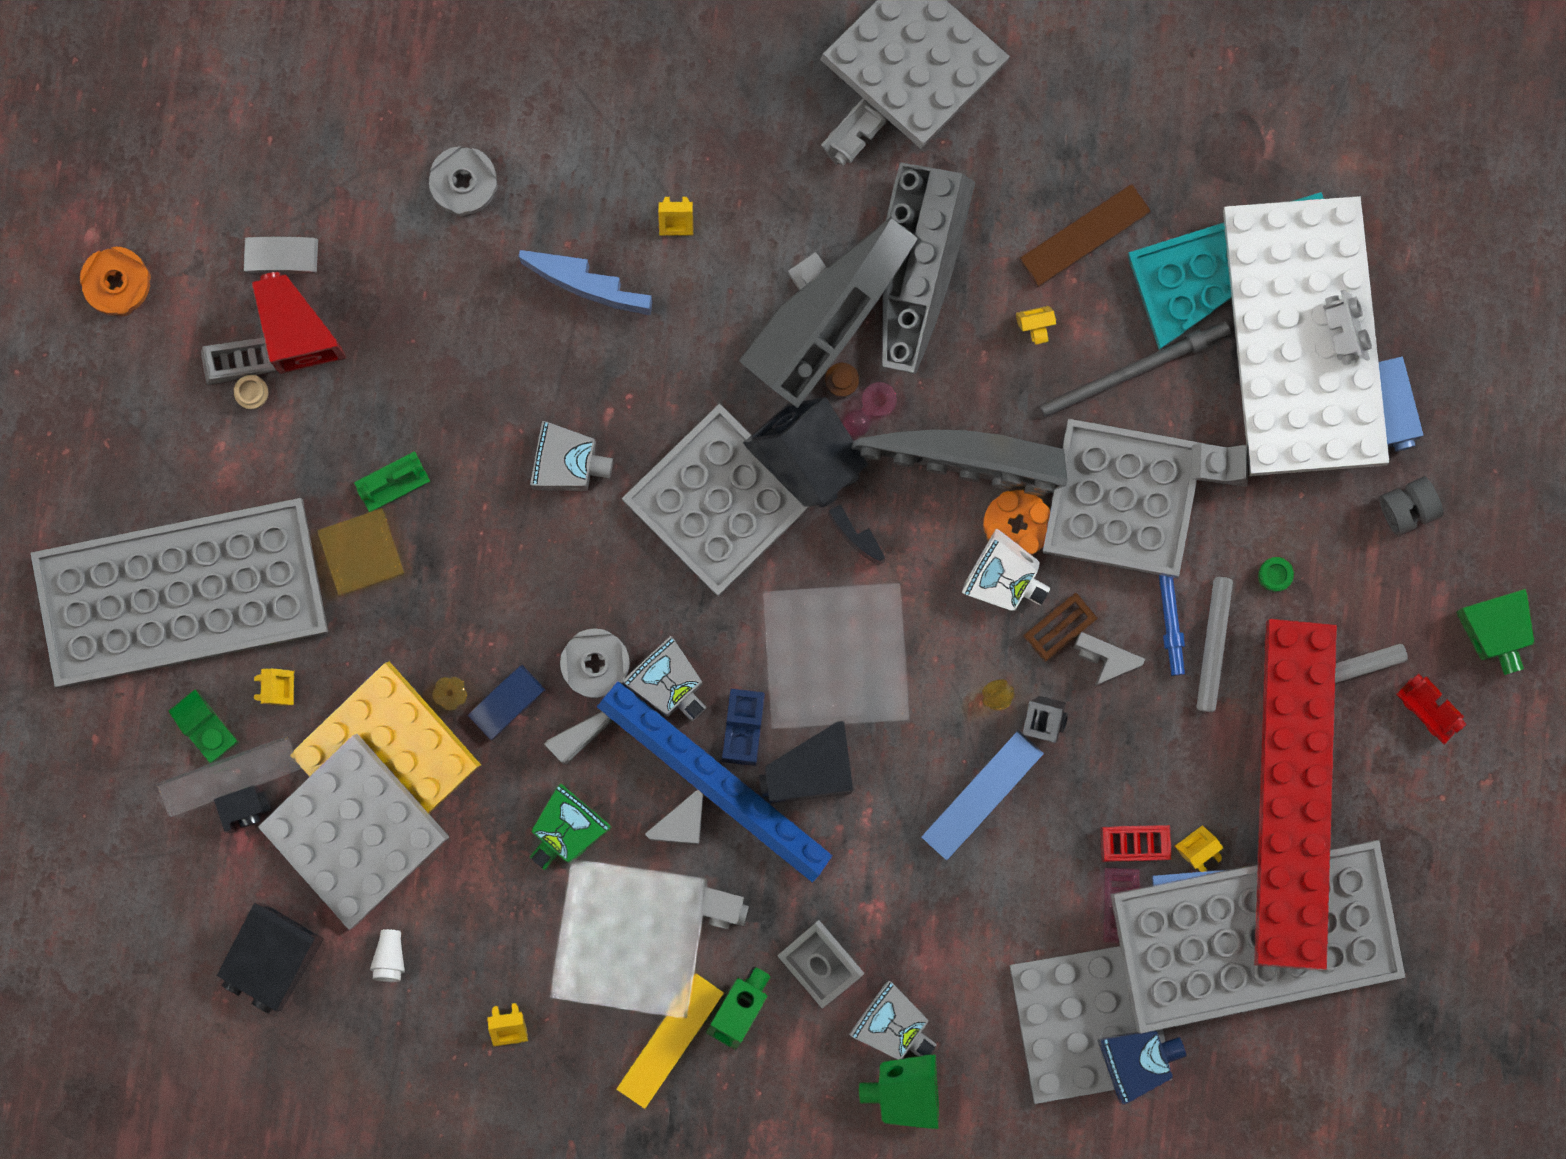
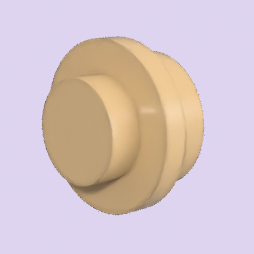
M246 375L235 384L234 397L243 408L257 409L268 398L267 384L256 375Z

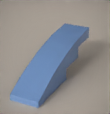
M524 250L519 252L521 264L559 287L583 298L616 309L651 315V295L620 291L621 283L619 277L588 273V259Z
M1018 730L921 838L943 858L948 860L1044 753Z

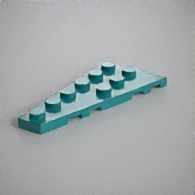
M1322 192L1294 201L1324 199ZM1224 223L1131 251L1127 254L1159 350L1232 298Z

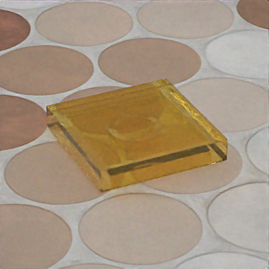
M383 508L317 530L339 596L405 574Z

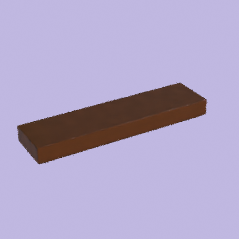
M1131 184L1020 257L1019 261L1039 288L1149 215L1151 210L1133 184Z

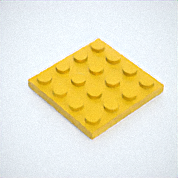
M390 661L384 663L290 754L310 777L348 739L358 734L428 814L481 765Z

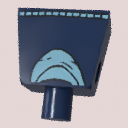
M1156 1030L1097 1040L1118 1101L1122 1105L1133 1101L1172 1079L1173 1076L1168 1063L1187 1057L1180 1037L1161 1043Z

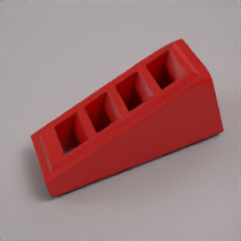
M1170 825L1100 828L1102 862L1171 860ZM1140 833H1146L1147 854H1141ZM1153 833H1160L1161 853H1154ZM1113 834H1119L1120 854H1114ZM1127 834H1133L1134 854H1127Z

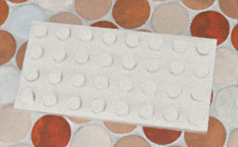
M1361 196L1224 207L1223 216L1250 476L1387 466L1389 464ZM1341 290H1345L1352 294L1353 297H1357L1361 304L1363 316L1359 317L1362 330H1367L1372 344V349L1368 350L1370 357L1368 361L1357 355L1355 356L1356 362L1343 365L1342 360L1337 358L1332 336L1342 333L1344 330L1343 327L1330 330L1323 306L1326 305L1325 299L1330 296L1338 295L1339 300L1342 299Z

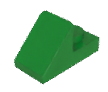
M196 689L168 711L181 732L191 739L210 764H214L239 743Z

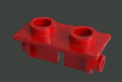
M1418 673L1409 679L1396 694L1403 701L1405 707L1412 711L1426 725L1428 731L1437 737L1443 745L1449 741L1455 732L1458 733L1466 726V722L1463 720L1465 716L1448 699L1440 706L1435 702L1441 697L1442 693L1427 676L1423 678Z

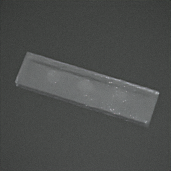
M285 736L157 783V788L169 817L211 803L218 797L301 770V767L297 762L289 736Z

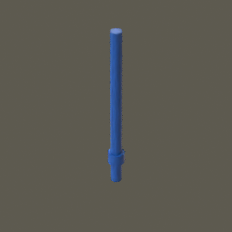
M1159 575L1166 635H1163L1164 649H1168L1171 676L1185 675L1182 653L1185 641L1184 633H1180L1174 581L1172 577Z

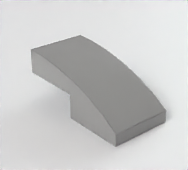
M307 237L245 238L244 271L250 274L282 272L287 275L317 273L318 239Z

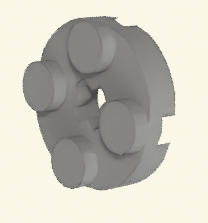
M449 148L434 160L430 170L429 188L434 200L441 208L459 217L474 214L484 209L492 201L498 188L496 171L492 162L483 152L474 148ZM461 173L463 176L470 174L472 176L469 180L470 186L468 188H457L454 186L458 182L455 177L457 174Z
M587 629L575 635L565 646L561 654L560 667L563 678L573 691L587 698H603L617 681L624 684L623 680L628 676L630 669V659L626 647L618 637L603 629ZM593 654H598L599 660H605V666L600 667L599 673H593L591 668H586L585 666L586 661H590Z

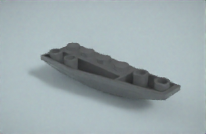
M903 162L899 164L886 220L891 217L918 239L883 292L882 367L916 374L929 344L951 280L975 182L963 173Z
M891 217L785 301L739 359V362L798 408L867 317L918 238Z
M967 430L905 431L859 438L852 442L851 449L861 451L860 456L864 458L880 460L881 456L894 458L893 463L896 465L914 467V463L926 465V471L945 475L948 470L960 473L959 478L962 480L979 482L980 478L992 480V486L1012 489V485L1025 488L1024 493L1040 497L1045 496V493H1054V490L1065 487L1068 480L1064 449L999 434Z

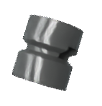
M1425 476L1406 484L1405 491L1397 488L1379 497L1384 517L1391 530L1397 536L1416 529L1418 522L1427 524L1443 516V508L1439 496L1432 483Z

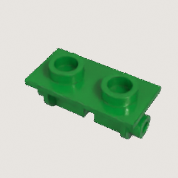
M414 451L354 482L359 496L364 501L369 513L431 481Z

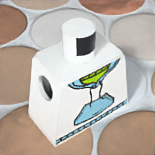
M995 529L965 581L962 593L1015 611L1023 596L1041 606L1049 593L1050 587L1034 579L1040 562L1003 532Z

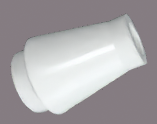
M380 930L379 942L370 967V971H373L372 979L383 982H399L401 980V974L405 973L401 931Z

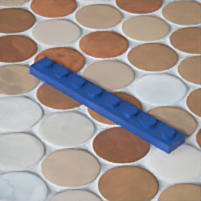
M619 681L616 682L597 705V708L813 883L833 855L664 719L658 712L648 706Z

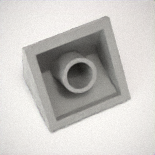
M819 920L777 955L822 1009L865 974Z

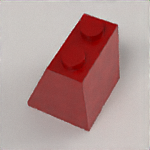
M279 272L261 275L259 281L252 282L269 361L279 374L346 359L342 347L286 274L280 275Z

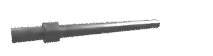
M1224 321L1202 332L1196 330L1187 334V339L1041 404L1040 409L1044 417L1050 416L1191 351L1193 353L1202 351L1208 347L1207 344L1231 334L1229 326Z

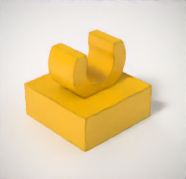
M665 197L663 202H659V235H693V202H689L688 197H683L682 202H670L669 197Z
M1045 306L1016 313L1018 326L1022 331L1030 330L1031 339L1035 345L1049 342L1046 326L1056 324L1054 310L1051 307Z
M273 668L261 669V674L254 677V681L261 682V694H255L254 699L261 701V704L294 705V671Z
M1203 825L1175 845L1180 855L1201 872H1207L1203 863L1211 857L1218 863L1222 860L1219 853L1223 849L1222 845Z
M513 1003L511 1006V1014L500 1015L498 1006H494L492 1009L493 1016L487 1017L488 1030L493 1047L528 1041L522 1012H519L516 1003Z

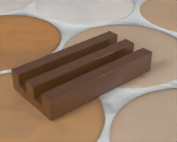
M1074 593L1022 637L1029 642L1032 649L1038 653L1045 663L1098 618L1081 597ZM1076 603L1079 608L1039 641L1033 637L1072 604ZM1083 613L1088 617L1047 652L1043 649L1046 643Z

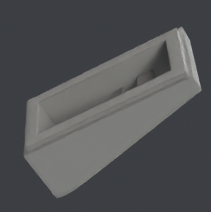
M264 337L203 346L201 350L207 385L240 379L246 375H259L276 371L269 361ZM261 347L264 364L258 365L255 349ZM247 350L250 366L244 367L241 352ZM228 354H233L236 368L230 369ZM214 357H220L222 370L216 371Z
M600 712L548 739L544 744L562 764H567L613 720L603 712Z

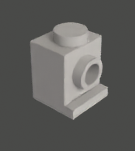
M703 887L695 921L702 922L703 917L707 916L710 917L708 924L725 929H729L730 923L744 926L749 906L743 905L744 897Z

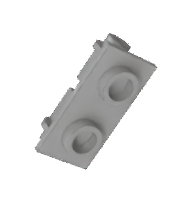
M862 98L838 127L829 134L821 146L835 164L839 163L844 166L847 162L851 163L866 145L860 137L864 135L871 140L879 129L886 124V118Z
M1341 290L1342 299L1339 300L1338 295L1330 296L1325 299L1326 305L1323 306L1330 330L1343 327L1344 332L1332 336L1337 358L1342 360L1343 365L1356 362L1355 356L1357 355L1368 361L1370 360L1368 350L1372 349V344L1367 330H1362L1359 317L1363 316L1361 304L1357 297H1353L1347 291Z

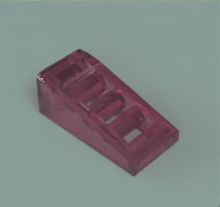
M1105 868L1103 942L1120 943L1117 928H1111V924H1116L1115 916L1111 915L1113 905L1110 894L1139 888L1140 869ZM1112 881L1132 882V887H1112Z

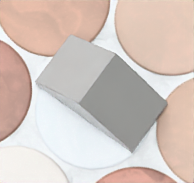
M699 790L695 791L645 833V835L651 841L699 845L703 794Z

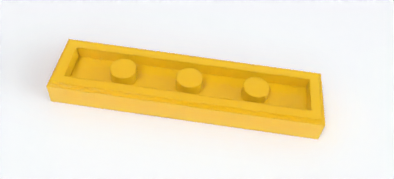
M695 973L623 1078L617 1090L645 1109L724 992Z

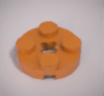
M111 247L112 249L99 250L93 253L82 267L80 284L82 285L83 295L94 309L103 314L127 316L145 301L150 289V273L140 257L127 248ZM118 273H121L123 285L116 287L114 290L109 289L110 283L107 281L109 275L115 277Z
M1024 490L1003 492L990 503L985 512L983 529L986 539L989 541L995 529H998L1029 554L1033 555L1044 547L1050 509L1038 496L1026 494ZM1018 515L1023 517V523L1027 524V529H1020L1018 534L1011 532L1012 526L1008 524V520L1015 519Z

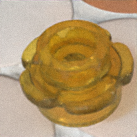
M443 677L437 681L436 689L433 691V699L436 704H441L443 709L455 710L459 704H463L466 701L467 691L464 689V682L457 677ZM448 690L453 691L452 696L447 695Z
M1004 679L991 681L982 690L984 706L997 711L1009 707L1015 697L1014 688Z

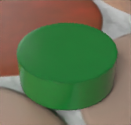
M1272 557L1266 560L1258 571V579L1261 586L1270 592L1285 590L1291 585L1294 578L1293 567L1286 559L1280 557Z

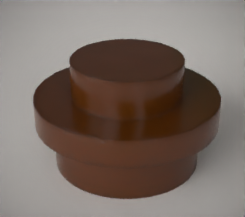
M836 363L828 369L825 376V384L833 395L846 397L857 389L859 375L852 365Z

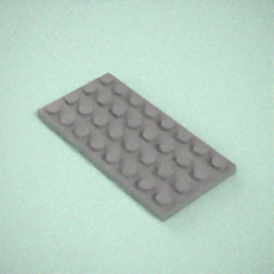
M302 498L30 553L56 688L328 633Z
M1379 840L1330 849L1327 970L1324 971L1254 965L1258 864L1110 894L1136 1032L1141 1034L1406 978Z

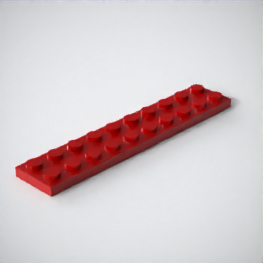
M1278 619L1266 621L1254 965L1318 971L1327 970L1337 625Z

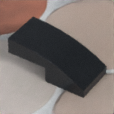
M841 504L829 510L828 516L836 529L858 553L877 565L885 562L886 558L870 528L857 534Z

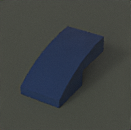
M521 665L497 686L468 716L490 740H493L518 715L522 714L545 689Z
M739 689L730 690L722 762L756 766L765 697L764 692Z

